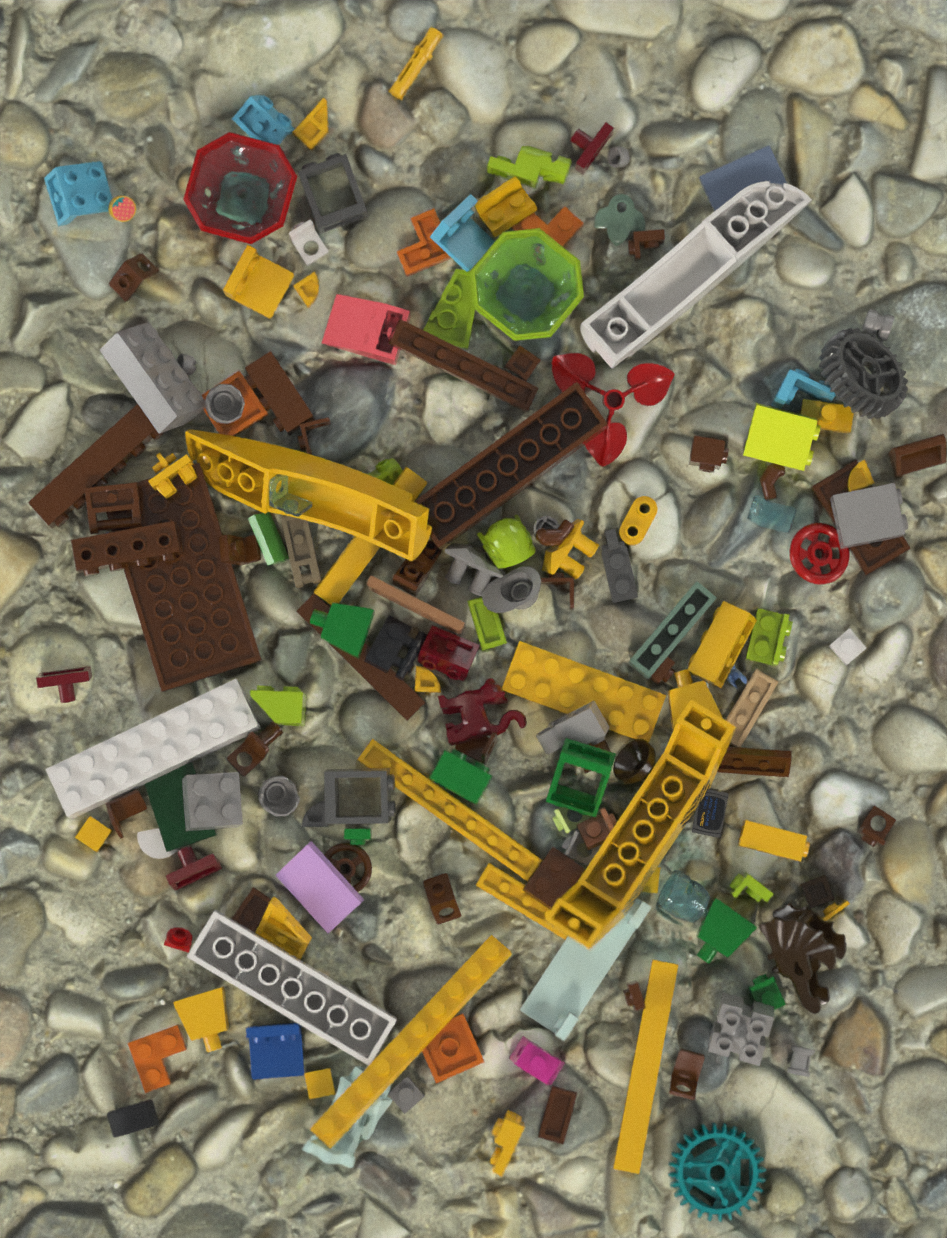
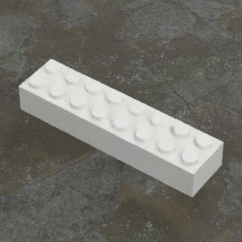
M234 679L47 768L46 772L66 816L74 819L185 764L196 761L248 736L251 731L257 732L261 730V727L240 682Z
M217 910L213 912L187 955V958L368 1066L372 1063L397 1021V1017Z

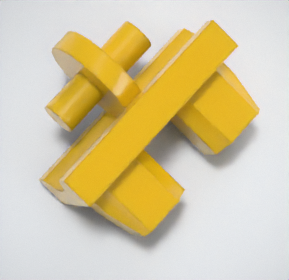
M158 453L156 456L160 462L152 466V469L155 473L163 468L165 469L148 482L155 491L158 490L167 499L177 492V489L170 480L179 475L187 485L194 481L197 475L192 467L193 462L187 454L169 466L170 463L177 459L174 453L165 458L161 453Z

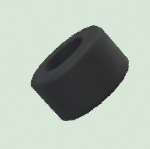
M151 1099L107 1113L114 1138L159 1124L155 1106Z

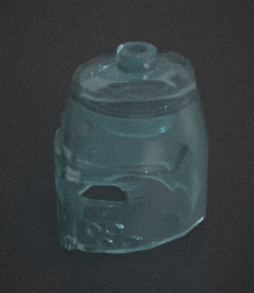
M675 870L663 886L656 907L674 918L695 923L700 917L704 918L707 915L710 894L699 882L691 880L686 874Z

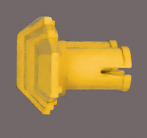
M576 519L572 523L574 529L561 545L551 546L545 551L542 565L543 572L553 575L560 568L575 580L581 576L585 566L568 556V553L574 546L590 558L597 551L599 544L581 533L584 521Z

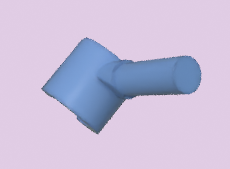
M733 666L727 681L737 689L736 680L740 678L746 684L747 678Z

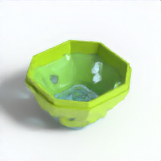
M540 228L502 232L470 271L473 308L514 341L551 337L584 298L580 260ZM524 287H529L532 291L530 294L525 295L521 290Z

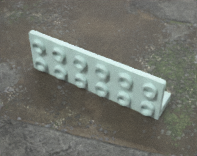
M637 898L626 916L590 950L568 936L524 1002L521 1011L565 1041L577 1023L579 1015L635 929H638L650 911L651 906Z

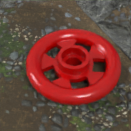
M812 523L802 527L795 534L790 544L789 556L794 570L802 579L813 584L823 585L834 582L842 576L849 563L850 551L849 548H840L835 527L825 523ZM819 533L829 536L827 543L818 541ZM805 538L811 541L807 551L801 548ZM831 548L839 549V559H832ZM816 550L822 552L821 559L815 556ZM806 557L813 565L809 570L802 563V560ZM829 564L831 571L822 574L819 567Z

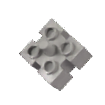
M723 992L717 1010V1022L714 1021L709 1036L708 1052L729 1057L730 1051L739 1054L740 1061L760 1066L765 1049V1036H769L774 1020V1006L753 1001L752 1007L743 1005L742 997Z

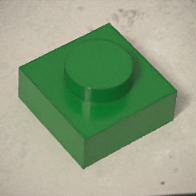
M344 829V839L350 840V845H366V840H372V829Z

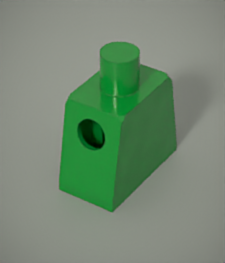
M332 603L329 613L314 609L310 624L323 628L320 637L322 640L359 659L375 611L370 608Z
M713 898L696 934V937L705 942L696 956L710 964L717 952L728 958L756 930L757 926L717 898Z

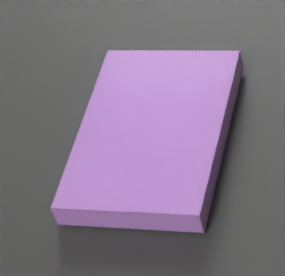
M312 841L275 875L327 933L331 932L364 901L361 895Z

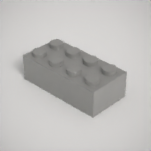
M149 322L117 332L100 349L103 356L159 434L190 423L205 409V400L202 394L193 385L185 370L181 368L170 349L166 347L155 328Z

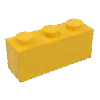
M725 601L715 610L712 618L713 622L709 629L705 630L702 634L701 645L697 652L693 653L690 657L687 669L695 677L722 689L757 621L751 613Z

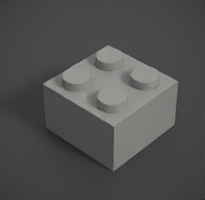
M239 772L186 775L182 779L186 831L238 828L243 825Z

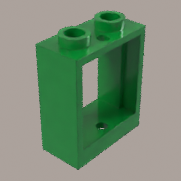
M565 738L546 802L557 807L577 811L582 815L596 817L616 753ZM568 763L602 774L596 795L559 785L558 782L564 764Z

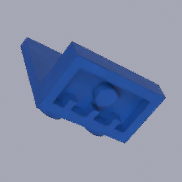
M285 1023L248 1026L246 1028V1039H249L252 1079L304 1075L302 1030L300 1024Z

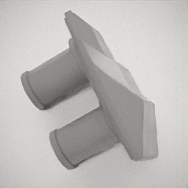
M451 543L445 549L446 554L454 557L445 578L459 585L468 565L476 568L477 572L468 590L478 596L483 595V591L491 577L502 578L506 573L502 568L498 569L483 553L475 550L471 544Z

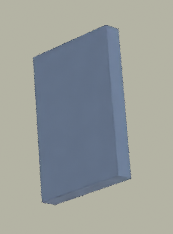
M770 145L699 176V181L714 211L752 184L764 181L782 185L784 183L787 184Z

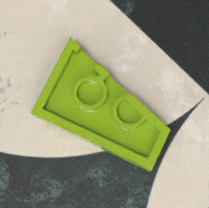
M455 270L423 329L464 350L469 348L475 315L470 271Z

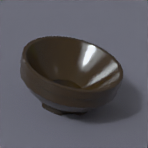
M636 739L628 743L615 759L613 766L615 777L626 784L646 780L655 766L656 754L653 746L645 739Z

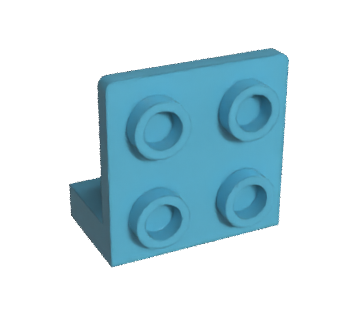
M101 161L55 167L44 177L58 226L68 225L77 216L109 212V203L113 198Z
M471 194L442 220L430 236L466 272H469L495 242L471 219L475 213L472 208L478 202Z
M790 369L771 405L778 409H781L784 404L789 405L797 390L828 403H831L836 394L834 392L830 393L831 387L824 384L825 381L819 380V382H816L809 378L810 375L800 369H795V371Z

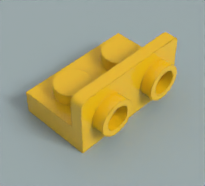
M516 176L504 182L489 194L481 197L474 206L480 220L495 238L538 210L536 204L522 188Z

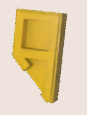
M323 98L292 132L311 151L329 133L327 100Z

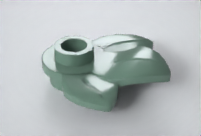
M618 194L612 197L609 205L601 208L595 215L594 220L595 228H607L609 239L615 246L622 244L630 232L645 231L646 226L643 214L634 209L633 200L625 194ZM623 202L626 204L624 212L617 211L618 203Z

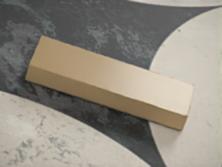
M755 669L726 719V721L736 726V730L729 743L733 747L742 746L778 684L777 680L758 669Z

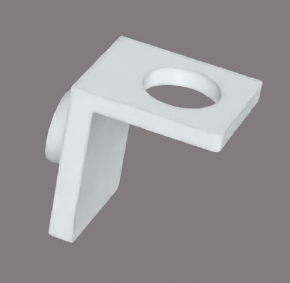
M311 220L298 223L289 232L293 245L307 266L328 253L327 248L316 233ZM314 241L318 244L319 250L315 255H307L304 252V245L307 242Z

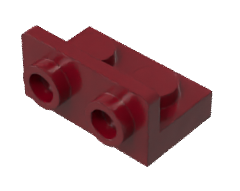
M432 625L420 650L417 662L427 669L442 672L451 679L465 681L480 645Z

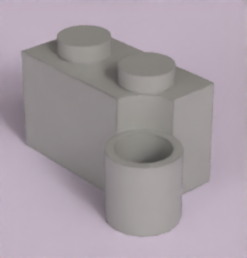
M592 701L549 723L547 728L540 731L536 737L545 753L550 754L558 749L562 751L565 738L584 744L591 743L596 745L606 738L605 735L610 727L595 701Z

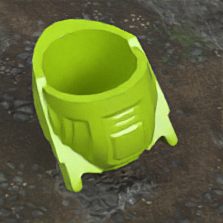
M518 514L514 515L515 519L504 518L493 523L485 535L480 532L477 533L479 540L483 544L482 547L498 569L519 564L530 558L536 551L530 533L523 526Z

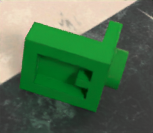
M765 973L752 979L753 984L748 986L754 1001L774 1006V1010L786 1005L774 976L767 977Z

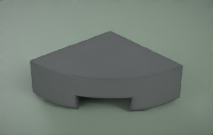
M325 801L318 802L306 812L302 820V827H328V824H325Z

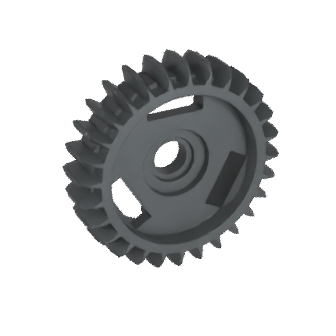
M848 328L847 330H841L830 338L821 349L822 354L819 356L821 360L819 367L823 369L821 376L827 379L824 384L830 385V393L834 392L837 395V400H841L844 403V408L849 406L852 413L858 411L860 417L866 415L868 419L886 417L897 409L906 398V392L908 391L906 386L908 379L904 378L906 371L900 368L902 362L896 360L897 354L893 355L891 353L890 347H886L883 344L884 340L878 341L876 334L869 336L867 330L861 332L859 328L854 330ZM864 366L870 370L871 374L866 371ZM883 387L884 396H879L881 394L880 389Z

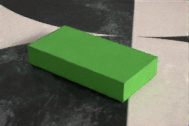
M270 512L254 514L249 517L248 521L267 565H274L288 560L289 556Z

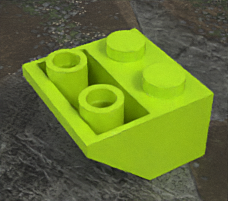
M257 685V690H250V696L276 724L305 726L306 694L301 692L299 687L284 686L283 691H274L275 688H272V686Z

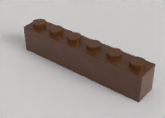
M137 404L28 502L29 505L52 529L55 526H62L70 518L68 514L75 508L79 510L86 504L84 488L106 486L108 484L107 479L111 475L120 474L127 467L126 462L131 457L137 458L146 450L147 447L145 445L151 439L157 440L165 432L159 434Z

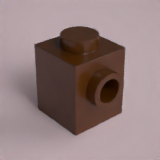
M694 436L689 465L699 466V470L703 472L714 473L715 469L719 470L722 463H727L729 449L724 448L725 441Z

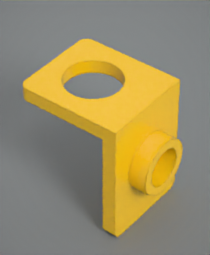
M844 900L839 905L835 902L822 911L824 916L821 918L824 921L829 920L850 904L849 901Z

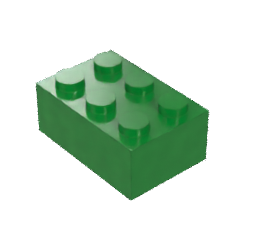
M453 748L451 752L445 750L430 777L431 781L478 805L492 779V775L488 774L490 769L477 761L473 766L466 762V755Z

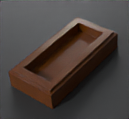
M552 1085L538 1134L539 1138L564 1145L577 1092Z

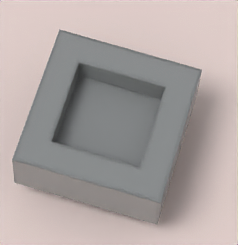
M409 1076L404 1078L388 1094L404 1114L425 1097Z

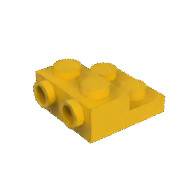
M507 1110L503 1119L497 1118L492 1129V1135L495 1136L494 1143L502 1146L501 1148L496 1146L490 1158V1164L493 1165L492 1172L499 1176L503 1175L525 1128V1124L521 1119L522 1116L510 1110Z

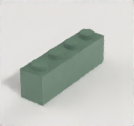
M696 581L630 659L628 664L648 680L717 597Z

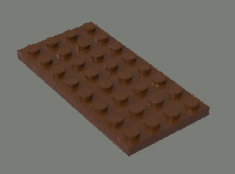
M200 463L192 465L197 478L186 485L179 475L170 480L177 489V492L167 499L158 490L155 491L148 482L151 478L138 482L143 526L175 521L178 526L182 554L176 555V560L161 562L160 558L151 560V564L147 566L136 567L135 563L125 565L124 569L161 692L262 661L232 564L221 562L219 537L223 536ZM132 509L106 512L108 519L133 517ZM134 527L112 529V532L132 529Z

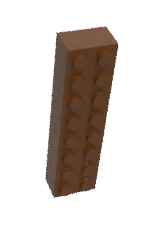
M577 382L414 501L429 509L427 524L432 526L430 537L440 550L444 549L608 428L606 420Z

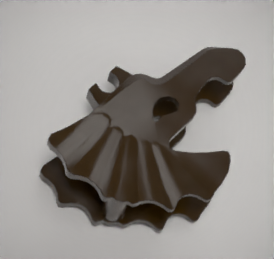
M788 903L782 909H775L773 911L774 918L771 921L762 922L758 927L772 950L767 956L768 960L775 959L776 962L772 972L789 978L792 981L802 1007L813 1014H817L821 1011V1005L827 1004L830 1000L829 989L819 984L817 972L821 967V963L832 970L836 964V957L838 959L844 958L847 951L846 936L844 934H837L833 930V921H824L817 912L815 913L809 909L807 905L798 909L791 903Z

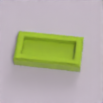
M482 596L468 600L467 603L482 651L507 644L498 613H494L485 607Z

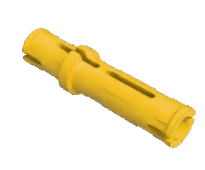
M430 27L420 44L414 47L412 57L388 91L395 98L403 99L423 66L432 59L434 49L444 37L440 31Z

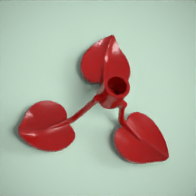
M581 353L555 355L552 358V374L556 385L562 392L577 382L583 391L587 387L603 396V406L609 410L606 418L608 428L585 444V447L599 466L604 467L612 463L621 454L627 442V431L624 425L618 422L611 423L614 410L622 408L625 403V397L633 393L634 399L641 405L653 406L658 404L666 396L675 374L662 365L643 363L634 366L628 372L626 378L631 387L623 393L617 389L604 391L589 383L595 377L596 369L593 361L588 356Z

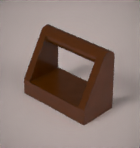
M944 434L892 448L888 452L895 478L945 464L946 438Z

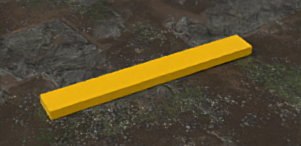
M374 739L370 741L357 759L368 768H390V775L395 776V787L526 881H529L543 861Z
M652 959L644 1000L646 1008L642 1011L613 1169L640 1173L678 964Z

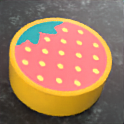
M119 195L114 197L109 203L108 209L113 219L127 222L134 217L136 206L131 198Z

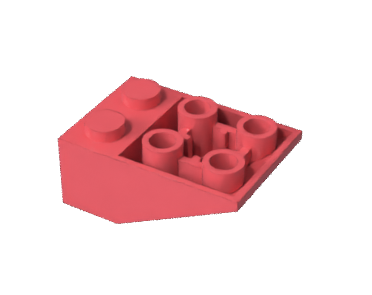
M336 294L322 344L396 365L400 349L388 344L398 320L402 319L409 323L410 311L385 303Z

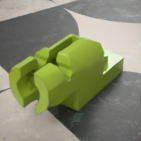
M521 146L515 164L503 156H497V158L490 156L487 173L507 180L516 176L522 185L536 189L540 177H543V181L564 184L572 160L559 155L558 159L552 162V152L532 146Z

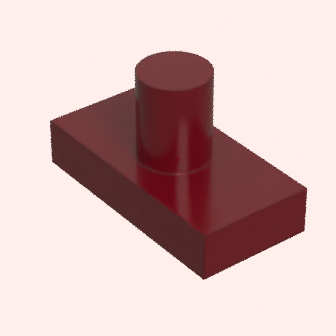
M605 122L594 138L579 128L576 130L570 141L584 150V152L577 160L575 170L582 175L585 174L613 135L614 127Z
M91 666L39 673L36 677L37 687L43 688L58 685L60 703L73 702L76 700L73 683L90 681L92 678Z
M188 846L177 852L183 867L165 876L169 885L176 891L222 869L219 859L213 853L197 860L192 847Z

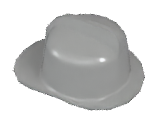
M529 566L512 570L502 578H497L486 586L482 595L483 604L494 613H505L514 609L519 610L531 607L538 599L540 592V574Z

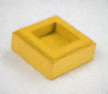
M89 816L75 838L98 852L112 830L94 817Z
M331 1068L304 1073L309 1099L336 1094Z

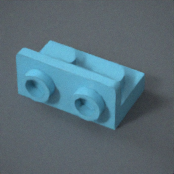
M264 95L250 96L232 118L251 138L277 145L295 130L291 125V120L285 114L279 113L273 107V102Z

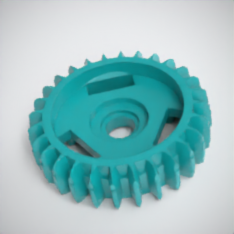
M712 1122L711 1130H708L705 1124H702V1132L698 1133L695 1128H692L694 1135L692 1138L684 1134L686 1143H676L679 1149H681L680 1152H671L677 1160L669 1161L668 1163L669 1166L675 1168V1171L668 1172V1176L676 1178L675 1181L670 1183V1187L679 1188L674 1193V1196L680 1197L683 1195L684 1198L680 1201V1205L684 1206L689 1203L688 1212L692 1213L697 1209V1217L699 1219L704 1213H707V1219L710 1222L713 1215H717L718 1221L722 1222L723 1214H726L729 1220H733L732 1212L736 1211L739 1216H742L740 1208L744 1206L750 1210L751 1207L748 1201H758L754 1192H763L757 1185L758 1182H766L765 1178L759 1176V1173L766 1172V1168L759 1166L758 1163L763 1162L765 1159L762 1156H755L761 1149L758 1146L750 1147L754 1143V1139L750 1138L745 1141V1131L736 1135V1126L727 1131L726 1123L722 1124L721 1129H717L716 1123ZM714 1138L717 1145L693 1157L690 1152L693 1147L707 1139ZM741 1159H749L748 1186H740ZM715 1165H721L725 1169V1175L721 1180H714L710 1176V1170ZM696 1186L716 1199L712 1206L690 1194L689 1192L692 1187Z

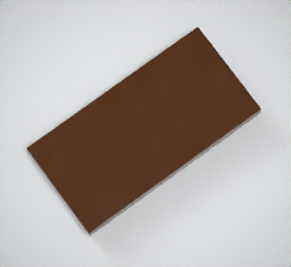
M857 460L811 487L835 527L830 498L836 494L849 492L848 478L852 469L858 464ZM904 536L849 547L851 554L865 576L911 549Z

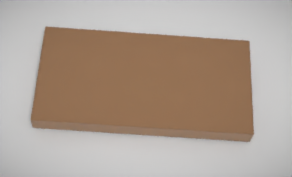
M371 575L366 583L370 591L458 635H462L466 627L465 622Z

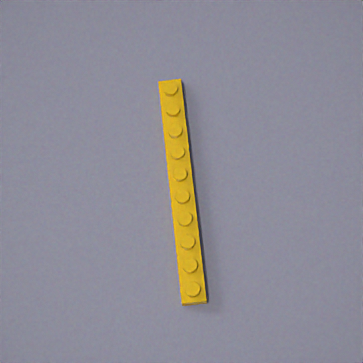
M491 935L310 1128L311 1132L331 1149L512 955L511 951Z

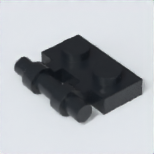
M389 615L364 662L385 673H388L391 665L399 668L395 677L404 681L407 674L411 673L415 667L413 663L420 653L427 634L418 631L415 639L407 635L412 627ZM402 645L409 648L405 658L397 656Z

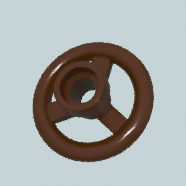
M339 843L326 851L324 856L350 884L351 878L356 872V866L363 862V877L352 887L359 892L368 884L372 874V863L369 855L363 848L358 845H350V843ZM340 851H352L358 855L352 860L343 858L337 861L332 858L333 855ZM343 864L350 866L351 870L348 874L342 873L341 866Z

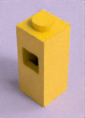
M743 820L737 846L801 862L802 857H807L810 842H806V835Z

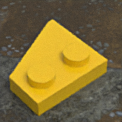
M273 896L255 933L301 960L312 937L284 905Z

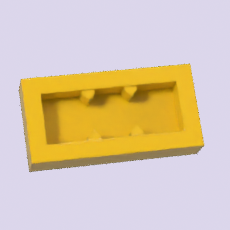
M809 399L802 400L800 414L817 418V425L821 426L820 429L850 434L854 413L851 412L849 406L844 408V405Z

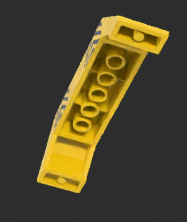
M689 701L677 719V724L665 751L578 882L561 898H558L544 919L545 922L590 950L626 916L711 787L736 730V726L695 701Z

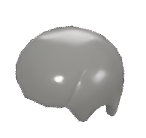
M219 384L212 388L205 400V408L209 417L217 423L229 424L238 420L242 416L245 406L241 392L229 384Z
M271 776L263 781L258 792L262 808L274 816L289 815L295 811L300 802L296 785L285 776Z

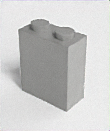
M895 483L836 494L830 498L841 549L899 538L906 534L905 530L908 529L906 515H901L899 504L903 503L900 489H896Z

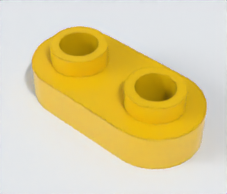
M648 496L638 497L629 509L619 529V537L626 545L635 546L644 539L657 514V504L652 498ZM643 504L647 505L649 512L642 513L640 506ZM631 527L636 528L637 535L630 536L627 532L628 529Z

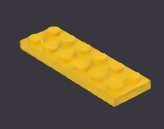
M521 641L518 643L501 689L507 693L564 714H568L595 701L608 723L610 731L634 740L645 739L648 742L651 739L666 698L665 694Z

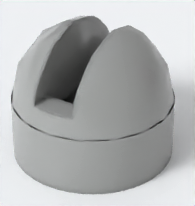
M612 147L608 152V162L612 167H624L630 161L629 151L624 147Z
M186 354L178 356L177 362L181 368L185 370L187 375L193 374L196 370V367L193 365L197 364L194 357Z

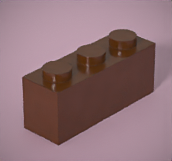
M271 351L245 367L248 375L244 378L252 390L258 388L262 394L258 399L266 411L270 409L276 416L273 422L280 432L286 431L288 436L301 429L300 424L315 420L313 414Z

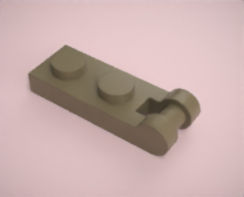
M290 516L280 517L296 589L304 587V584L307 583L319 584L321 576L309 522ZM310 565L311 572L301 574L300 567Z

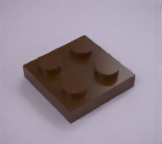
M552 847L523 891L551 910L558 898H561L578 882L586 869L555 847Z

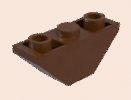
M428 540L425 548L413 561L404 560L393 577V585L416 597L443 549L440 550L434 542Z

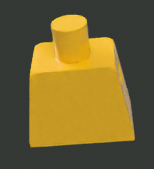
M687 669L674 673L678 688L668 691L672 732L677 724V719L690 700L695 701L722 718L704 680L693 683L691 674Z
M224 986L173 1002L191 1041L203 1038L207 1052L222 1048L218 1033L229 1029Z

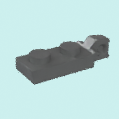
M615 529L607 530L604 532L607 545L601 546V556L612 603L638 598L627 546L625 547L624 541L618 542Z

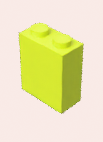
M756 403L743 449V456L804 471L805 465H811L814 451L810 450L812 440L817 441L821 426L817 425V418Z

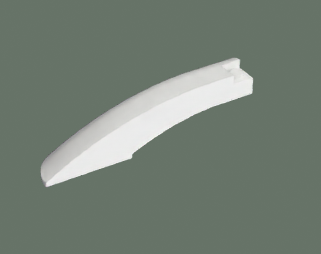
M764 181L744 188L704 219L699 226L633 283L582 322L580 330L584 341L593 353L597 351L613 369L625 358L632 356L708 294L791 221L812 199L800 189L786 183L782 185Z

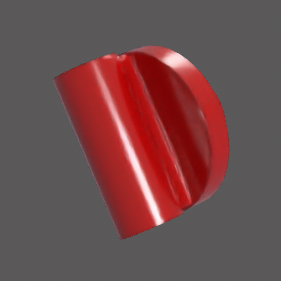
M181 927L172 928L166 934L164 946L189 953L192 946V934L187 929Z

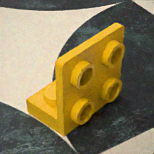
M247 245L223 291L225 296L271 319L294 278V273L260 256L257 249Z

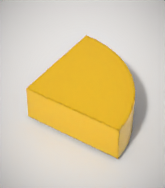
M315 272L293 285L307 308L315 302L319 293V281Z
M865 460L859 462L852 469L848 478L849 492L861 490L875 484Z
M416 666L415 692L441 693L437 677L427 668Z

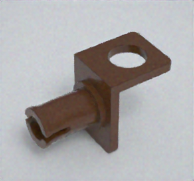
M271 721L258 735L251 731L246 740L227 757V761L242 777H245L265 759L270 751L268 746L283 734L281 728ZM238 754H249L252 760L251 764L245 767L239 765L237 762Z

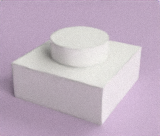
M850 628L829 645L845 666L866 649Z

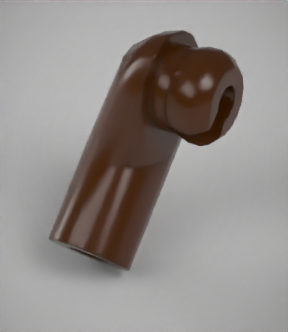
M772 463L768 465L760 477L765 501L777 498L774 484L779 477L784 476V466Z
M564 519L557 529H539L535 534V538L541 545L559 546L574 529V525Z

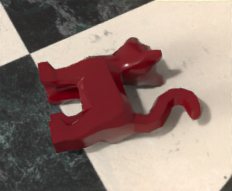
M492 678L486 679L484 685L479 689L465 691L454 698L447 699L444 695L438 696L443 714L461 713L462 723L454 725L452 722L445 724L450 746L464 744L474 738L481 739L491 735L492 732L500 735L507 730L512 720H516L519 727L523 729L527 724L526 717L523 712L509 710L502 715L498 725H492L489 722L484 705H498L508 702L507 698L504 697L505 692H502L500 685Z

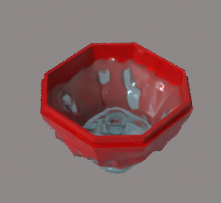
M228 132L197 150L183 200L201 231L253 244L284 226L297 175L280 145ZM241 193H248L245 199L238 197Z

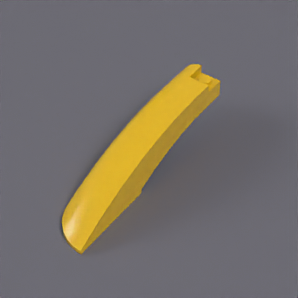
M191 429L185 431L189 456L192 461L196 460L197 463L201 464L206 482L220 493L264 514L271 512L322 524L367 540L410 561H413L420 555L429 540L432 526L427 524L429 509L413 502V494L342 464L286 447L225 434Z

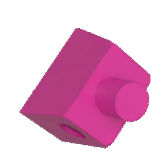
M522 1036L509 1057L516 1066L547 1085L553 1084L565 1064L564 1061Z

